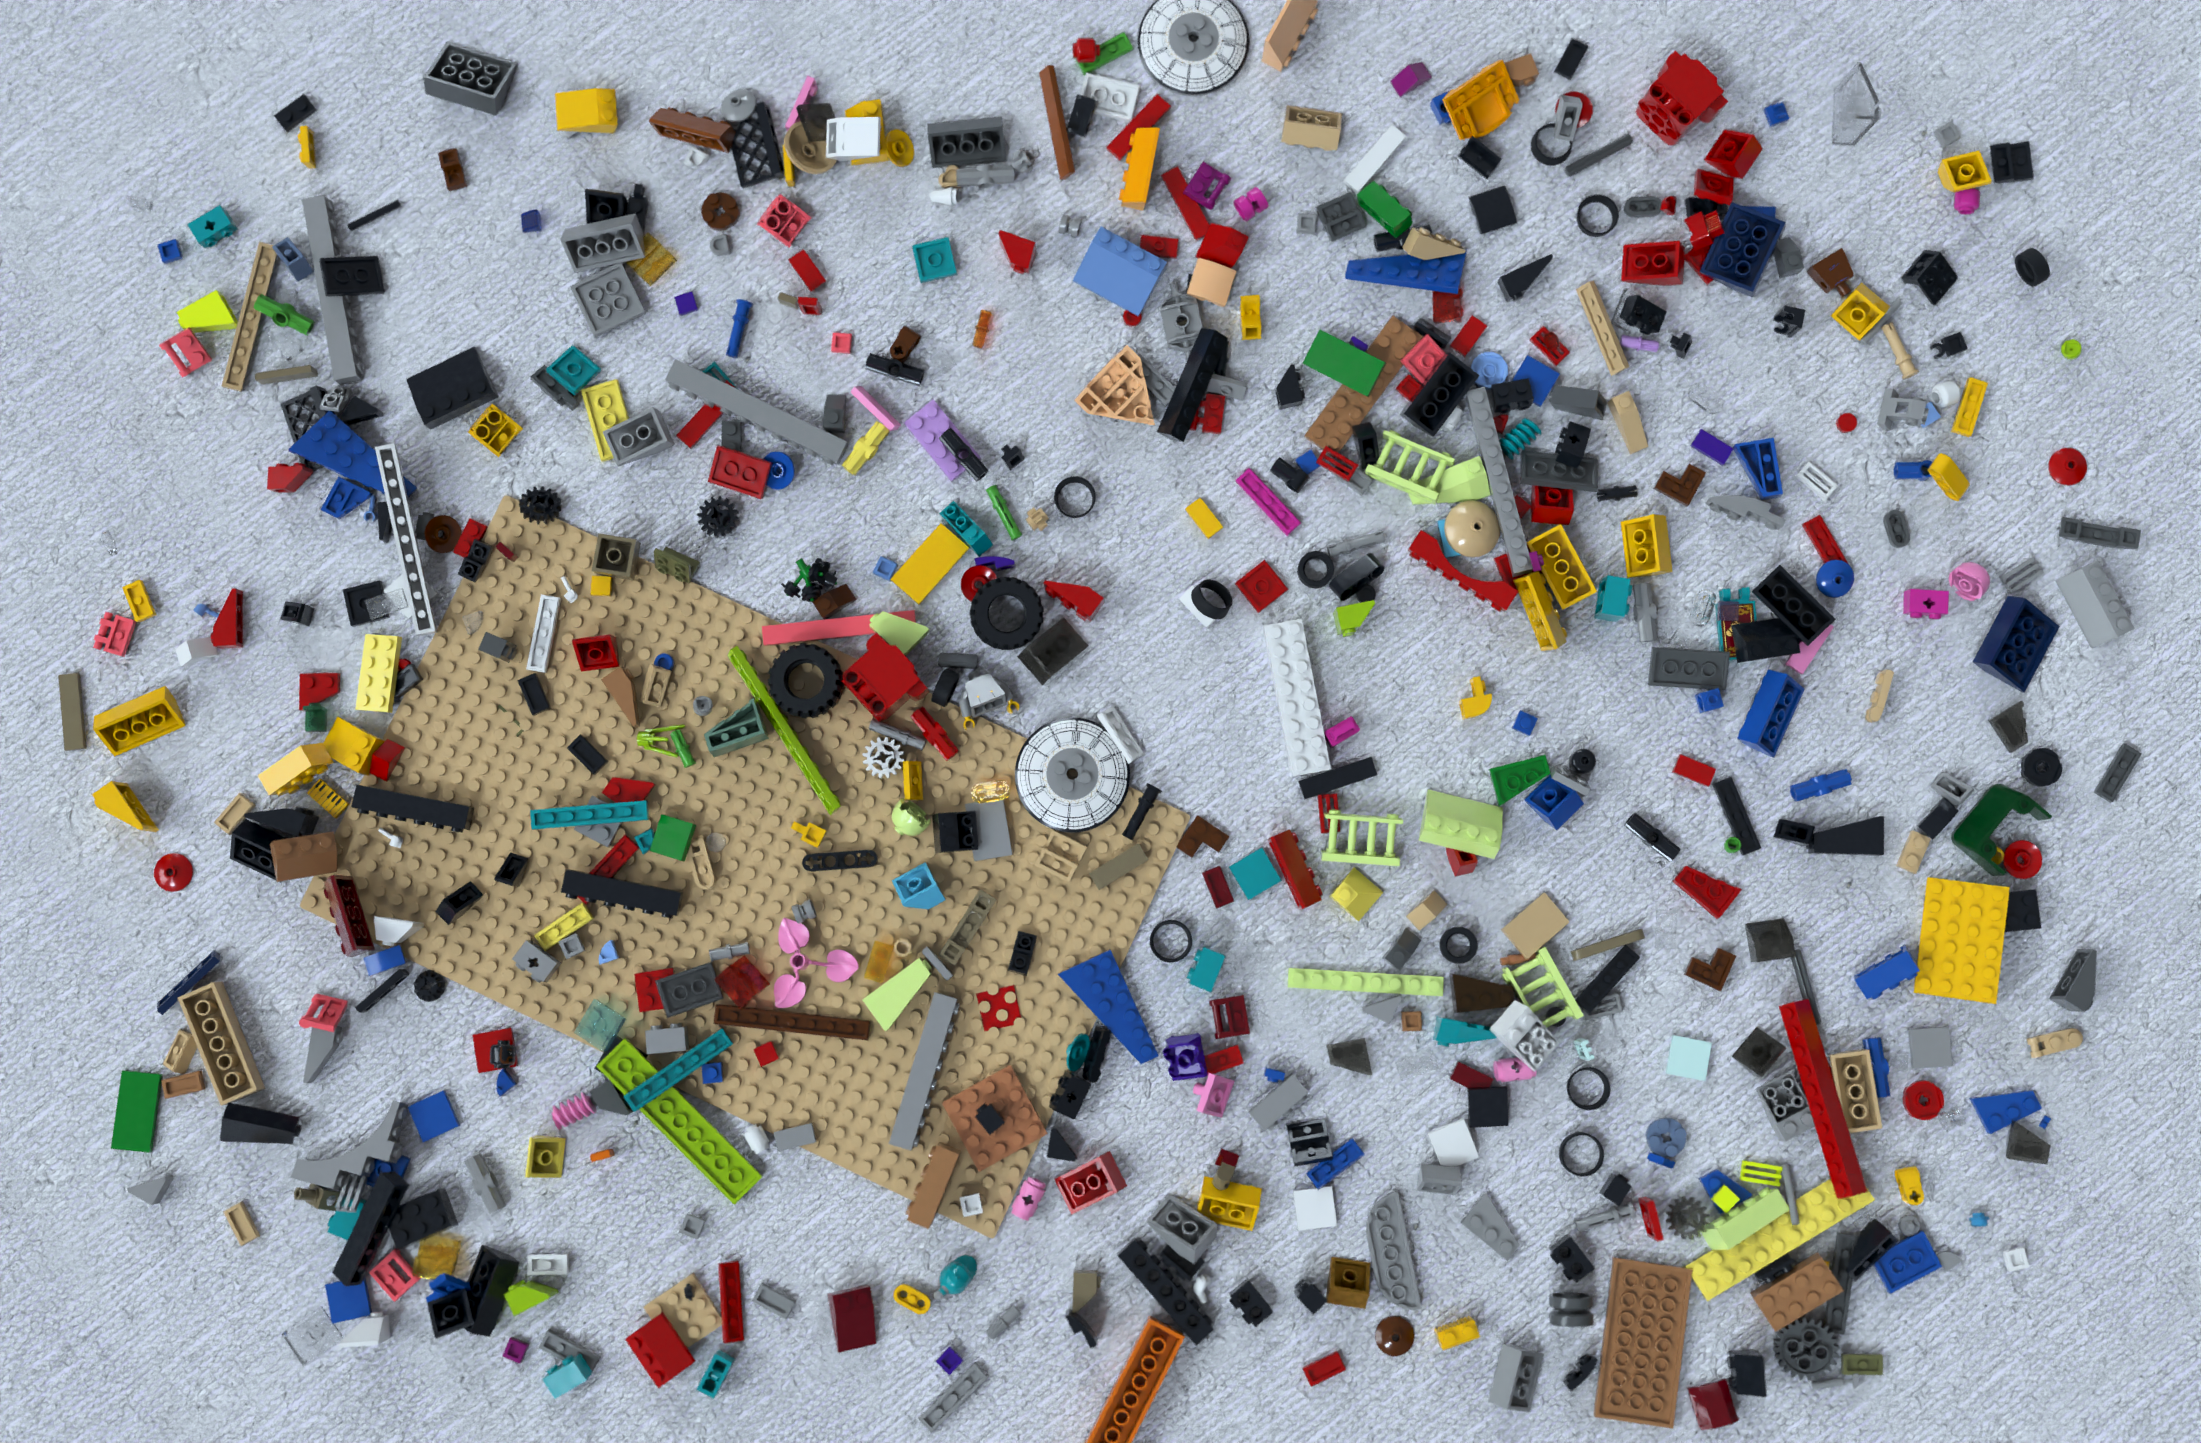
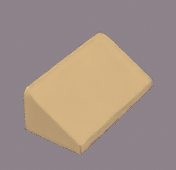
M653 664L649 665L639 699L642 703L661 707L671 670Z
M179 1029L163 1062V1065L173 1072L185 1074L197 1050V1045L191 1033Z

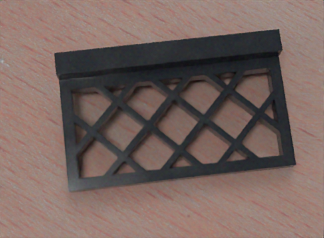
M764 101L757 103L756 109L753 112H757L758 116L754 124L746 119L741 121L737 130L734 129L736 133L731 148L741 188L775 178L779 180L785 178V169L770 108ZM745 123L752 126L748 136L741 133ZM756 129L762 133L759 142L751 138ZM738 135L746 138L741 148L735 143ZM749 141L757 144L752 154L745 150ZM760 147L766 149V155L763 160L755 156ZM743 152L750 156L745 165L740 163L739 160ZM754 158L761 162L756 171L749 168ZM764 165L770 167L771 174L766 176L760 174ZM746 171L753 172L754 176L752 179L745 182L744 175Z
M316 385L310 388L311 391L280 404L294 443L306 433L308 426H313L310 422L314 413L321 419L328 412L327 410H320L324 395L327 394L325 388ZM312 396L314 402L310 409L305 407L304 404L306 399ZM293 404L298 406L294 416L288 410V406ZM303 408L309 410L306 421L299 418ZM297 421L304 423L301 433L295 430ZM298 455L300 462L305 464V467L313 469V472L324 467L316 462L314 466L308 467L307 459Z

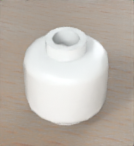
M1953 381L1942 382L1933 387L1930 398L1936 406L1940 408L1948 407L1959 401L1961 390Z

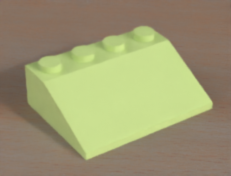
M1428 789L1419 841L1494 859L1501 844L1503 808Z

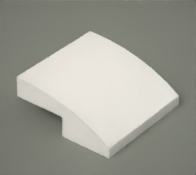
M1463 1118L1427 1132L1439 1165L1457 1167L1479 1158Z

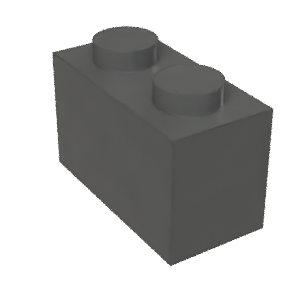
M486 632L478 650L509 663L517 653V645Z

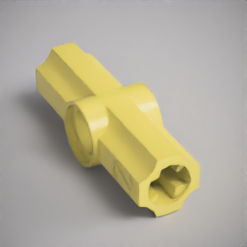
M876 421L866 435L859 438L853 451L843 462L842 467L855 476L866 461L874 457L878 451V446L890 431L883 424Z

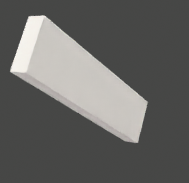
M1391 125L1346 177L1344 183L1358 194L1404 141L1406 135Z
M541 594L526 667L527 670L547 673L561 598Z

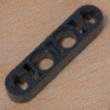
M872 850L808 854L803 858L802 865L805 870L811 872L869 868L877 864L878 856ZM861 853L860 857H867V853H870L874 860L871 861V864H868L867 861H861L862 865H858L859 858L857 854ZM849 854L855 857V863L851 866L846 865L844 861L845 857ZM819 856H822L821 863L823 868H820V864H814L813 868L806 865V861H809L811 857L814 861H820ZM828 856H833L836 859L833 867H828L825 863Z

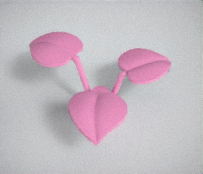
M783 918L778 934L779 945L788 954L795 952L790 959V964L794 968L796 978L785 974L776 980L774 985L775 1006L777 1008H788L798 1004L804 998L806 985L798 981L800 978L799 970H805L809 964L827 966L826 974L829 979L834 982H844L858 970L859 964L857 960L844 950L831 951L827 955L828 963L809 960L806 955L800 954V948L805 947L809 942V930L802 923L798 924L796 921Z

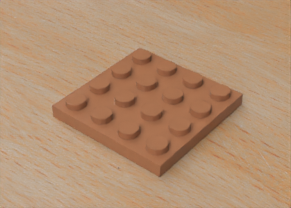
M1011 1064L942 1102L979 1172L1048 1134ZM984 1103L987 1106L992 1103L1006 1121L991 1135L987 1133L975 1118L978 1114L976 1110Z

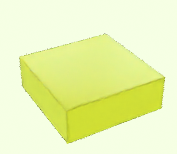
M1723 1185L1711 1198L1725 1213H1728L1740 1200L1726 1185Z

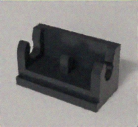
M1079 94L1076 96L1066 128L1067 132L1086 138L1097 102L1095 99Z
M1474 136L1469 139L1467 145L1462 148L1458 155L1461 160L1486 180L1496 170L1502 160Z
M1784 306L1774 315L1773 319L1777 323H1782L1784 327L1783 329L1774 328L1773 330L1776 333L1788 335V338H1792L1802 329L1805 310Z

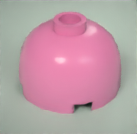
M1967 562L1962 563L1950 573L1949 584L1950 586L1954 585L1959 590L1955 592L1963 599L1974 601L1975 599H1980L1987 592L1990 586V576L1981 565Z

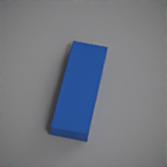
M1353 1138L1332 1153L1333 1160L1320 1162L1306 1173L1318 1190L1365 1155Z

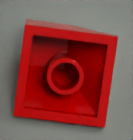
M1211 223L1195 257L1232 269L1249 237L1234 228Z
M999 230L1000 245L1011 268L1019 274H1024V272L1029 274L1037 254L1036 243Z

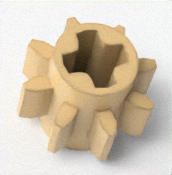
M1033 507L1027 512L1029 517L1025 520L1033 530L1038 528L1042 531L1047 527L1046 521L1049 518L1041 508L1036 511Z

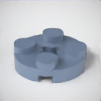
M1665 1117L1654 1120L1646 1130L1645 1135L1648 1147L1659 1156L1674 1157L1685 1146L1686 1131L1674 1119ZM1669 1132L1670 1141L1664 1143L1661 1135L1662 1133L1666 1134Z

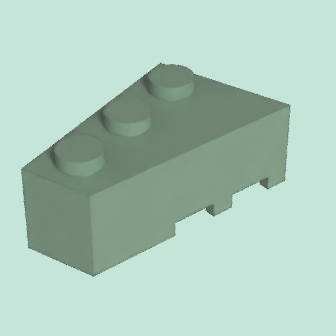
M754 698L740 710H736L732 716L725 721H721L704 734L708 750L713 757L769 739L759 705Z

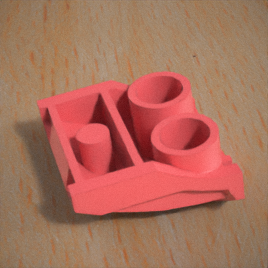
M779 194L763 213L757 225L790 248L792 242L807 222L810 221L811 217Z

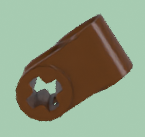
M903 326L890 348L891 358L904 363L918 345L921 335L909 327Z

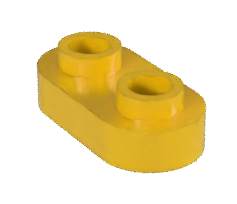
M901 1284L894 1291L895 1301L917 1314L926 1313L931 1306V1300L928 1295L908 1284ZM905 1290L908 1295L902 1297L900 1292ZM923 1300L925 1305L919 1306L918 1301Z

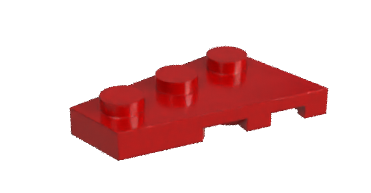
M1684 866L1672 881L1716 919L1722 916L1742 890L1728 885L1724 881L1711 878L1707 874L1688 866Z

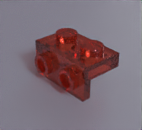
M1459 286L1458 294L1432 291L1433 322L1436 324L1451 321L1461 323V317H1463V308L1461 306L1462 288Z

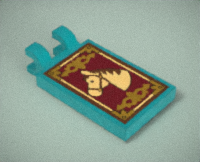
M1750 587L1738 589L1739 599L1730 600L1731 589H1722L1719 591L1720 603L1715 604L1719 651L1730 652L1729 660H1737L1731 625L1757 621L1755 601H1749Z

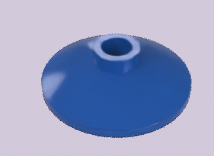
M779 451L767 454L763 460L773 462L767 486L776 490L788 487L793 481L795 474L791 458Z
M1841 560L1826 562L1820 567L1816 576V584L1819 591L1831 598L1845 595L1854 583L1852 568ZM1839 576L1840 581L1836 583L1835 579Z

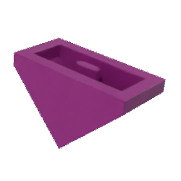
M1419 62L1407 65L1390 83L1399 97H1402L1432 79V76L1424 64Z

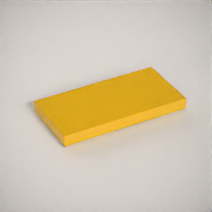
M940 523L890 580L920 605L970 548Z

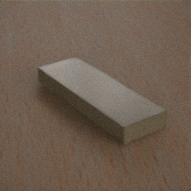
M311 365L255 374V380L262 385L318 377L317 369Z
M1138 843L1089 874L1100 890L1143 864L1148 858Z

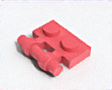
M105 611L103 619L101 618L99 622L101 626L98 634H95L94 637L95 643L93 648L101 650L103 643H106L104 651L125 657L137 622L116 615L112 622L113 614ZM111 627L108 638H106L105 636L108 631V628Z

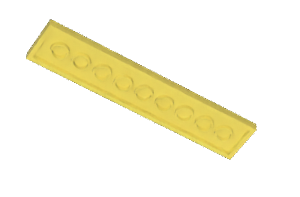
M1829 1179L1796 1199L1799 1225H1792L1788 1210L1730 1250L1713 1249L1685 1266V1268L1692 1269V1280L1708 1302L1872 1203L1875 1199L1868 1189L1866 1193L1837 1199L1832 1181Z

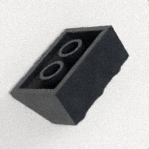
M1779 618L1731 625L1737 663L1800 653L1798 637Z
M245 819L232 832L230 859L276 880L270 844L273 841L288 838Z

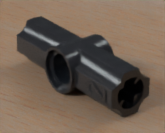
M1429 224L1413 227L1416 229H1420V227L1425 228L1432 234ZM1412 227L1405 230L1397 238H1394L1389 232L1374 235L1376 252L1395 248L1397 250H1404L1402 247Z
M872 353L869 354L866 361V370L888 376L892 380H901L920 386L922 383L923 369L901 363L897 359L891 360ZM893 366H898L900 368V370L897 373L890 372V369Z
M952 428L946 430L939 437V440L956 458L957 462L966 469L976 482L989 472L971 451L970 447L962 441ZM962 451H967L969 453V456L965 459H961L959 457V453Z
M1633 813L1624 824L1645 845L1650 846L1667 861L1671 862L1679 854L1681 849L1638 814ZM1650 832H1653L1656 835V841L1654 843H1652L1648 838Z

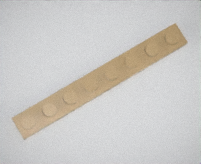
M259 241L222 382V387L242 392L262 315L261 312L253 307L260 294L267 296L277 254L272 248L274 245Z

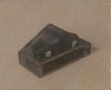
M2023 701L2017 702L1988 720L2009 753L2028 743V736L2025 731L2026 719L2023 718L2022 707H2024Z
M1365 1038L1326 1045L1330 1065L1369 1076L1372 1075Z
M2012 1120L2006 1158L2047 1165L2051 1145Z

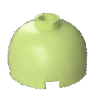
M904 798L900 799L892 811L894 829L901 835H919L931 824V820H926L924 817L926 813L918 805L910 800L906 803Z

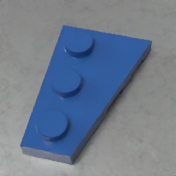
M2031 1090L1969 1098L1987 1134H1992L2042 1109L2037 1097Z

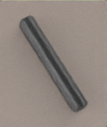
M1627 134L1566 166L1564 171L1570 177L1631 145L1633 139L1630 134Z
M1800 949L1790 951L1803 1000L1809 999L1816 1025L1821 1023V1018Z

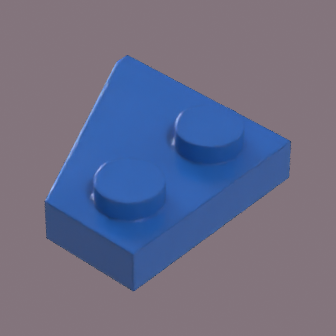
M338 476L321 510L340 520L373 494Z
M1717 1169L1699 1178L1710 1200L1723 1185H1726L1740 1199L1734 1206L1753 1196L1752 1193ZM1712 1201L1719 1214L1723 1213L1724 1211Z

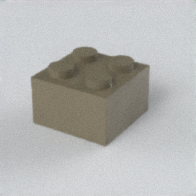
M598 533L592 572L597 575L634 580L641 543L636 539Z

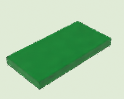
M1320 329L1302 363L1367 397L1370 396L1386 365L1384 361Z
M122 1070L111 1149L152 1152L163 1074Z

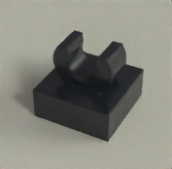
M1683 333L1681 339L1672 336L1669 343L1671 344L1670 347L1676 350L1677 357L1685 358L1692 344L1691 335Z
M1005 445L1001 449L1004 452L1001 458L1009 470H1012L1025 459L1017 446L1011 449L1008 445Z

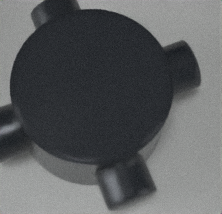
M689 1283L684 1287V1294L686 1299L692 1301L693 1297H695V1291Z

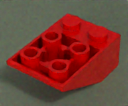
M1044 581L1045 593L1053 599L1055 597L1060 599L1061 605L1068 610L1074 609L1077 613L1076 615L1083 621L1087 619L1091 622L1104 604V598L1088 586Z

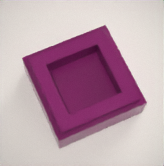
M510 1337L503 1357L521 1364L529 1344Z

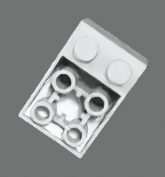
M850 117L827 120L826 158L848 161L879 156L881 117Z
M1516 1000L1513 1001L1490 1028L1493 1034L1534 1072L1559 1044V1041L1531 1009Z

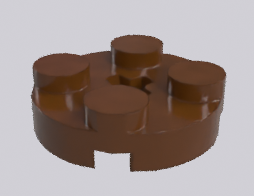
M718 192L707 196V199L702 204L701 214L703 220L711 229L725 231L737 223L740 210L736 200L731 195ZM723 208L725 214L722 213L721 216H718L716 210Z

